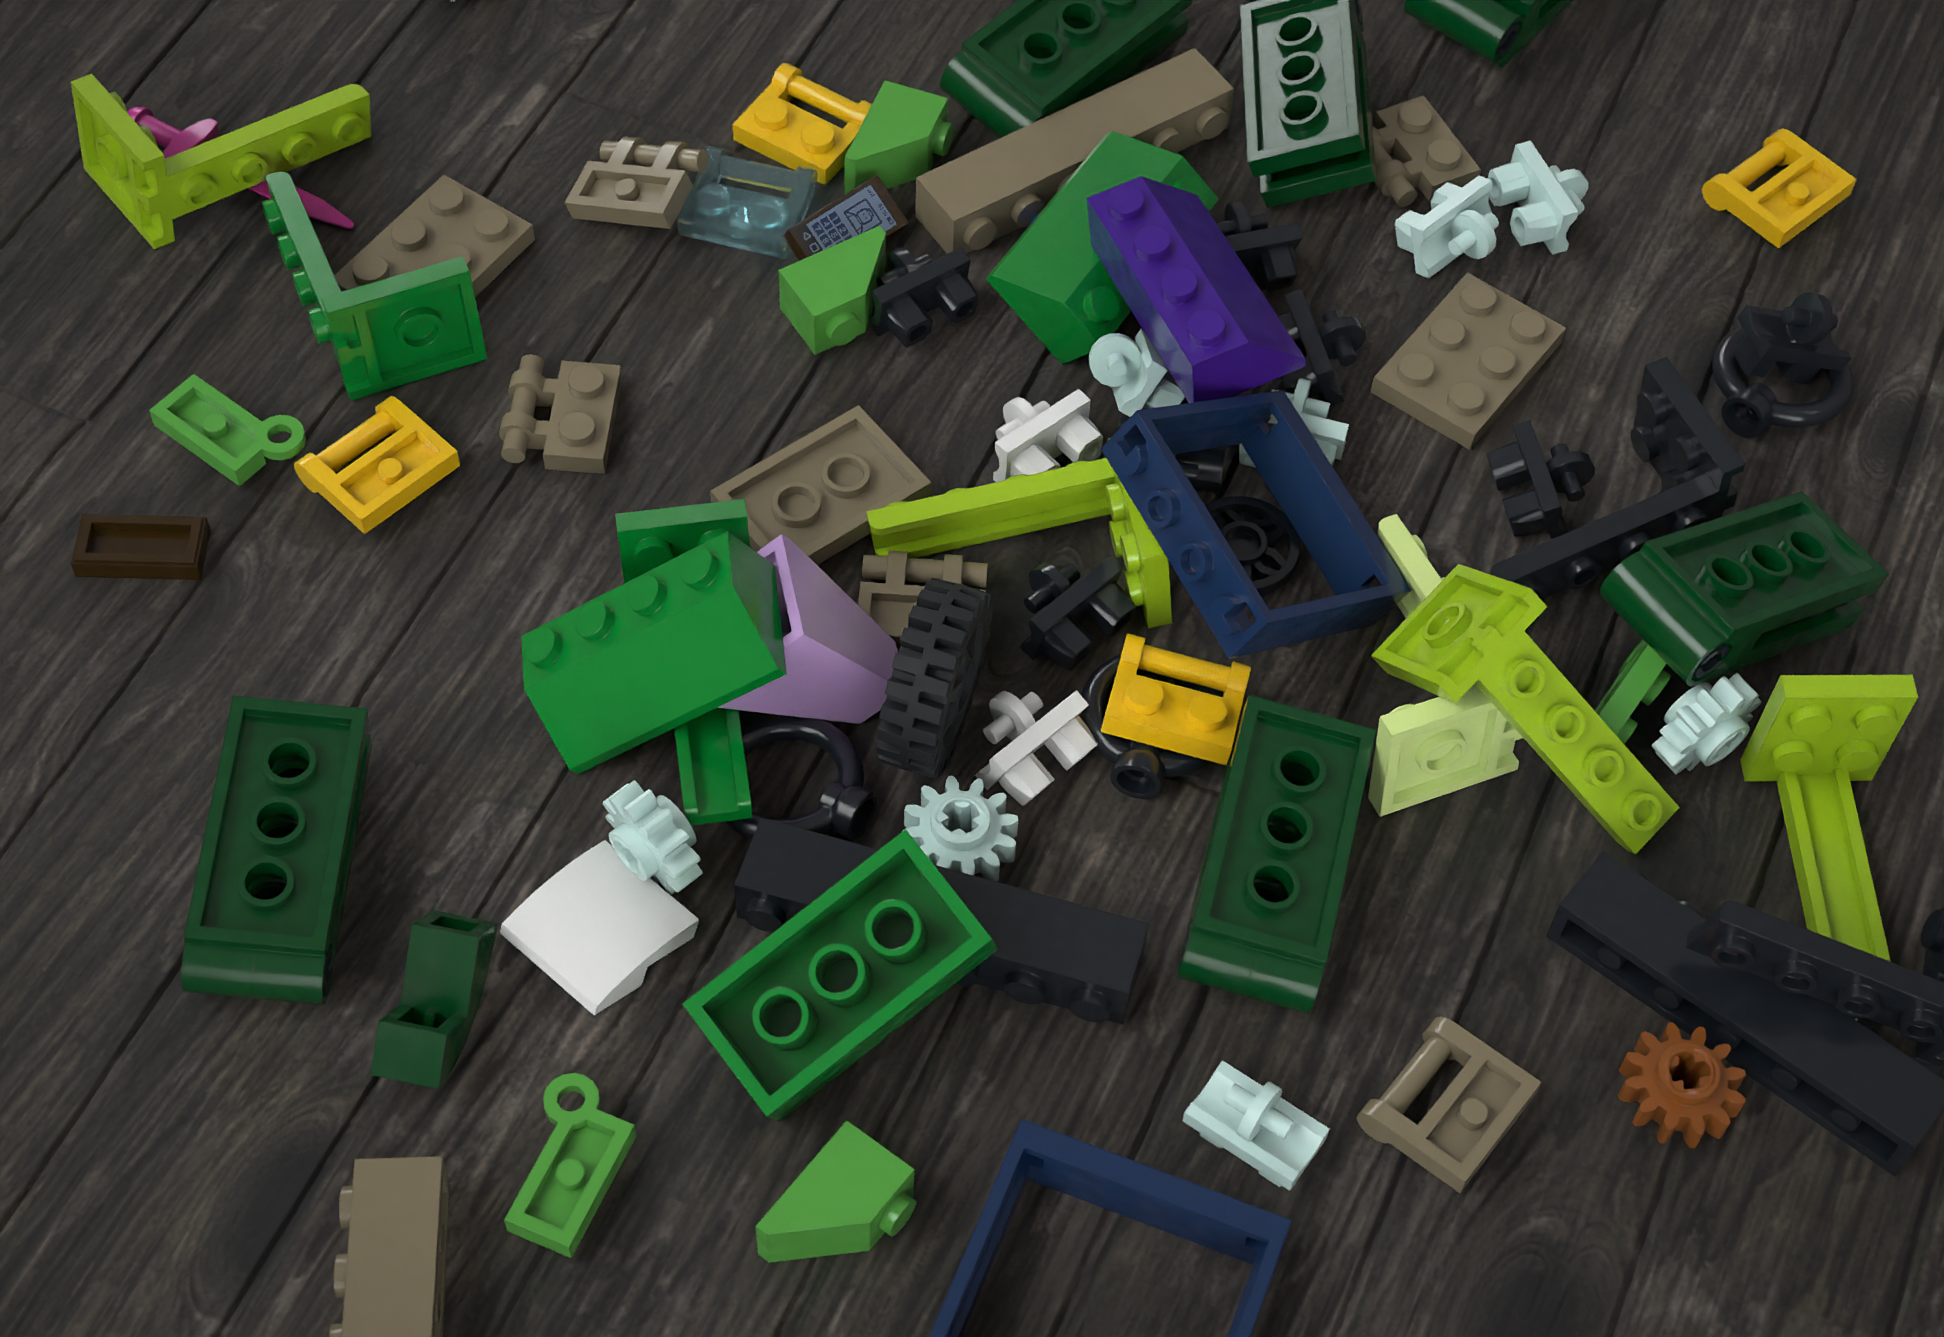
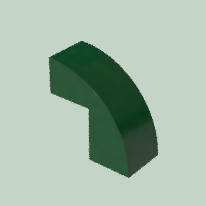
M432 910L412 924L400 1005L378 1021L371 1075L437 1089L441 1087L456 1065L472 1028L488 975L498 923Z

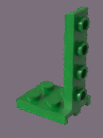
M286 172L265 175L271 199L261 203L272 235L283 233V235L276 237L287 271L298 268V271L292 273V278L299 300L303 307L313 304L314 308L308 309L307 312L318 344L330 343L339 364L343 384L350 401L487 359L470 271L463 256L341 292L291 176Z
M745 499L615 514L624 583L726 531L750 547ZM715 708L674 728L684 814L690 825L753 818L738 710Z

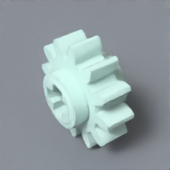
M1738 673L1729 680L1726 676H1723L1713 687L1708 682L1694 686L1683 694L1666 712L1664 722L1667 725L1659 731L1663 736L1652 744L1655 753L1675 774H1678L1684 768L1688 771L1692 770L1700 761L1705 766L1717 763L1730 754L1749 733L1750 726L1747 722L1753 718L1750 712L1756 709L1762 702L1758 698L1759 695Z
M948 776L945 793L941 795L930 786L924 785L921 787V806L906 805L904 809V826L934 865L974 876L977 873H982L986 879L998 881L999 861L1013 862L1016 852V841L1013 838L1017 836L1018 816L1005 814L1007 795L1003 792L994 794L989 799L984 798L983 779L980 778L970 785L969 791L959 790V783L954 776Z
M632 781L603 801L602 804L609 812L605 818L615 828L608 835L610 843L621 861L637 878L642 881H647L651 878L655 883H661L664 889L672 895L674 892H680L703 874L697 865L701 859L691 848L697 841L695 833L686 817L671 800L663 795L655 797L650 789L644 792L636 781Z

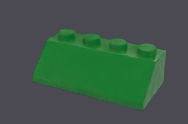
M1114 131L1105 134L987 276L986 280L1062 365L1090 353L1092 345L1099 338L1107 334H1113L1131 312L1128 304L1091 246L1086 198L1142 176L1198 195L1209 212L1219 198L1183 156Z
M728 531L521 636L524 691L567 767L576 774L599 765L787 674L775 565Z

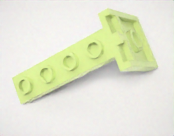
M1395 514L1385 517L1379 522L1378 537L1411 589V592L1397 603L1407 618L1445 577L1440 578L1429 562L1421 539L1417 535H1411L1399 516ZM1476 684L1457 703L1439 696L1415 705L1405 704L1399 706L1379 718L1368 799L1381 817L1518 770L1519 761L1514 755L1513 750L1515 741L1523 737Z

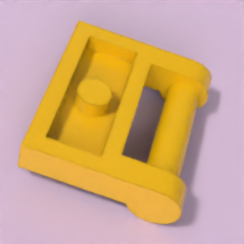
M783 63L775 71L771 84L733 123V140L819 183L827 185L845 165L844 157L872 104L865 100L858 104L804 78L800 69L788 63ZM795 97L848 124L842 129L789 103V101Z
M1779 129L1766 138L1762 149L1727 174L1719 173L1705 182L1702 186V194L1706 203L1711 208L1717 211L1727 209L1779 249L1851 194L1857 179L1787 129ZM1776 165H1789L1755 191L1750 192L1746 189L1747 186Z
M390 396L375 407V415L317 455L309 452L294 463V469L303 484L312 492H319L364 534L460 466L458 451L394 396ZM392 433V435H391L390 437H388V438L385 439L383 442H381L380 444H378L377 446H375L373 449H371L370 451H368L367 453H365L363 456H361L360 458H358L356 461H354L353 463H351L350 465H348L346 468H344L343 470H341V471L338 472L337 474L335 473V472H336L337 470H339L341 467H343V466L346 465L348 462H350L351 460H353L354 458H356L358 455H360L361 453H363L364 451H366L368 448H370L371 446H373L374 444H376L378 441H380L381 439H383L385 436H387L388 434Z
M1127 633L1101 732L1227 766L1251 666L1232 661L1231 667L1145 645L1146 638ZM1140 669L1223 691L1224 694L1223 697L1140 676L1136 673Z

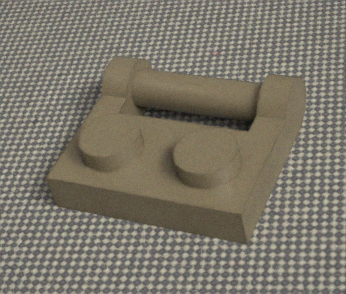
M1436 1017L1423 1033L1424 1044L1381 1098L1379 1100L1371 1099L1357 1115V1122L1371 1138L1381 1143H1390L1461 1193L1536 1095L1541 1081L1452 1020L1445 1017ZM1446 1060H1456L1464 1067L1419 1125L1403 1115L1442 1064Z

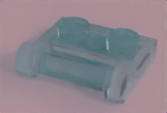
M706 146L704 150L708 154V167L705 172L697 174L693 188L677 219L679 235L788 259L792 249L784 239L783 234L804 220L815 193L817 171L801 166L796 171L730 157L726 156L724 149ZM721 178L787 192L790 195L788 199L722 185L719 182Z

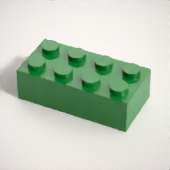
M905 829L682 1005L766 1117L780 1122L997 951L998 948L986 930Z

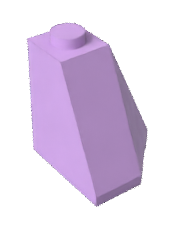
M783 534L779 535L757 553L775 565L787 674L717 708L861 724L880 711L886 700L887 695L884 693L887 681L892 676L894 668L891 666L895 653H898L896 642L791 539Z

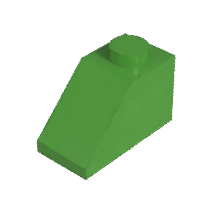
M884 81L844 157L845 194L876 175L885 188L889 189L914 181L916 177L929 172L938 155L946 156L952 142L954 124L947 122L948 98Z
M875 227L779 270L780 309L815 355L834 346L845 345L856 336L866 332L869 318L874 308L872 291L878 288L876 278L886 272V233L882 227Z
M846 1121L756 1225L758 1255L770 1263L870 1251L885 1232L891 1237L896 1235L911 1217L917 1203L913 1199L914 1169L853 1124Z

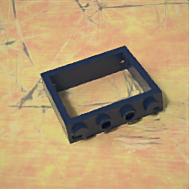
M1284 390L1136 410L1101 448L1229 659L1372 626L1411 592L1410 587ZM1273 414L1278 423L1270 430L1266 423L1271 419L1270 415ZM1242 444L1336 596L1269 610L1173 454ZM1377 577L1381 586L1370 588L1368 584ZM1247 605L1256 621L1250 622L1243 609Z
M1021 1119L929 1336L963 1337L1027 1180L1252 1264V1270L1227 1337H1252L1292 1220Z

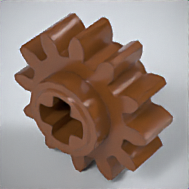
M1673 1022L1667 1024L1660 1041L1651 1033L1644 1031L1634 1047L1635 1052H1627L1619 1068V1072L1627 1078L1618 1094L1619 1100L1628 1103L1639 1102L1640 1106L1633 1118V1125L1642 1126L1650 1120L1657 1122L1660 1125L1657 1130V1139L1661 1144L1666 1143L1670 1139L1674 1130L1682 1131L1683 1139L1690 1148H1696L1705 1130L1711 1136L1720 1139L1731 1123L1730 1118L1737 1117L1745 1103V1097L1735 1091L1746 1075L1745 1070L1737 1067L1725 1068L1723 1063L1731 1050V1046L1727 1043L1717 1045L1713 1050L1708 1049L1704 1046L1706 1031L1701 1026L1695 1029L1689 1040L1681 1038L1680 1030Z

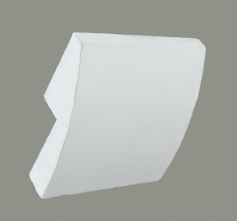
M604 840L570 862L533 892L502 923L500 934L587 1010L596 1015L640 987L648 966L694 938L699 919L651 878L647 881L637 878L621 861L612 845Z

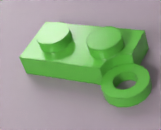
M195 374L190 376L149 410L154 426L238 486H241L266 464L264 457L280 461L291 459L302 451L306 443L303 425L298 419L289 415H276L262 422ZM287 432L291 434L290 439L284 443H273L270 441V438L276 433Z
M1643 639L1626 659L1619 670L1618 677L1594 709L1623 744L1629 739L1638 725L1636 721L1630 718L1640 701L1647 706L1650 705L1671 677L1668 672L1663 670L1667 663Z
M577 1073L563 1074L552 1080L547 1086L543 1096L544 1110L549 1121L556 1127L504 1219L508 1232L569 1258H572L636 1138L634 1124L599 1110L600 1097L598 1088L591 1079ZM568 1092H578L585 1098L582 1107L576 1111L563 1110L558 1105L559 1100Z

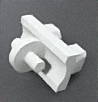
M1078 389L1051 407L1046 401H1041L1032 406L1020 397H1016L1004 404L1003 417L1006 424L996 430L998 441L995 442V450L999 458V469L993 472V480L1000 482L1014 475H1031L1058 469L1060 465L1054 458L1062 453L1073 462L1094 461L1102 452L1103 435L1089 420L1091 400Z
M1076 690L1035 722L1032 715L1043 707V703L1037 694L1030 692L1020 700L1012 693L1006 691L998 693L989 703L990 713L994 721L985 727L983 732L992 744L998 743L1005 736L1013 741L989 760V764L975 775L976 778L983 779L986 790L999 782L1022 806L1026 805L1055 780L1033 754L1045 744L1067 771L1098 745L1087 725L1079 717V714L1089 704Z

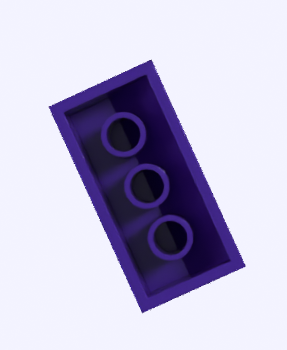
M1140 176L1086 198L1090 240L1093 250L1189 403L1230 398L1306 366L1305 357L1198 195Z

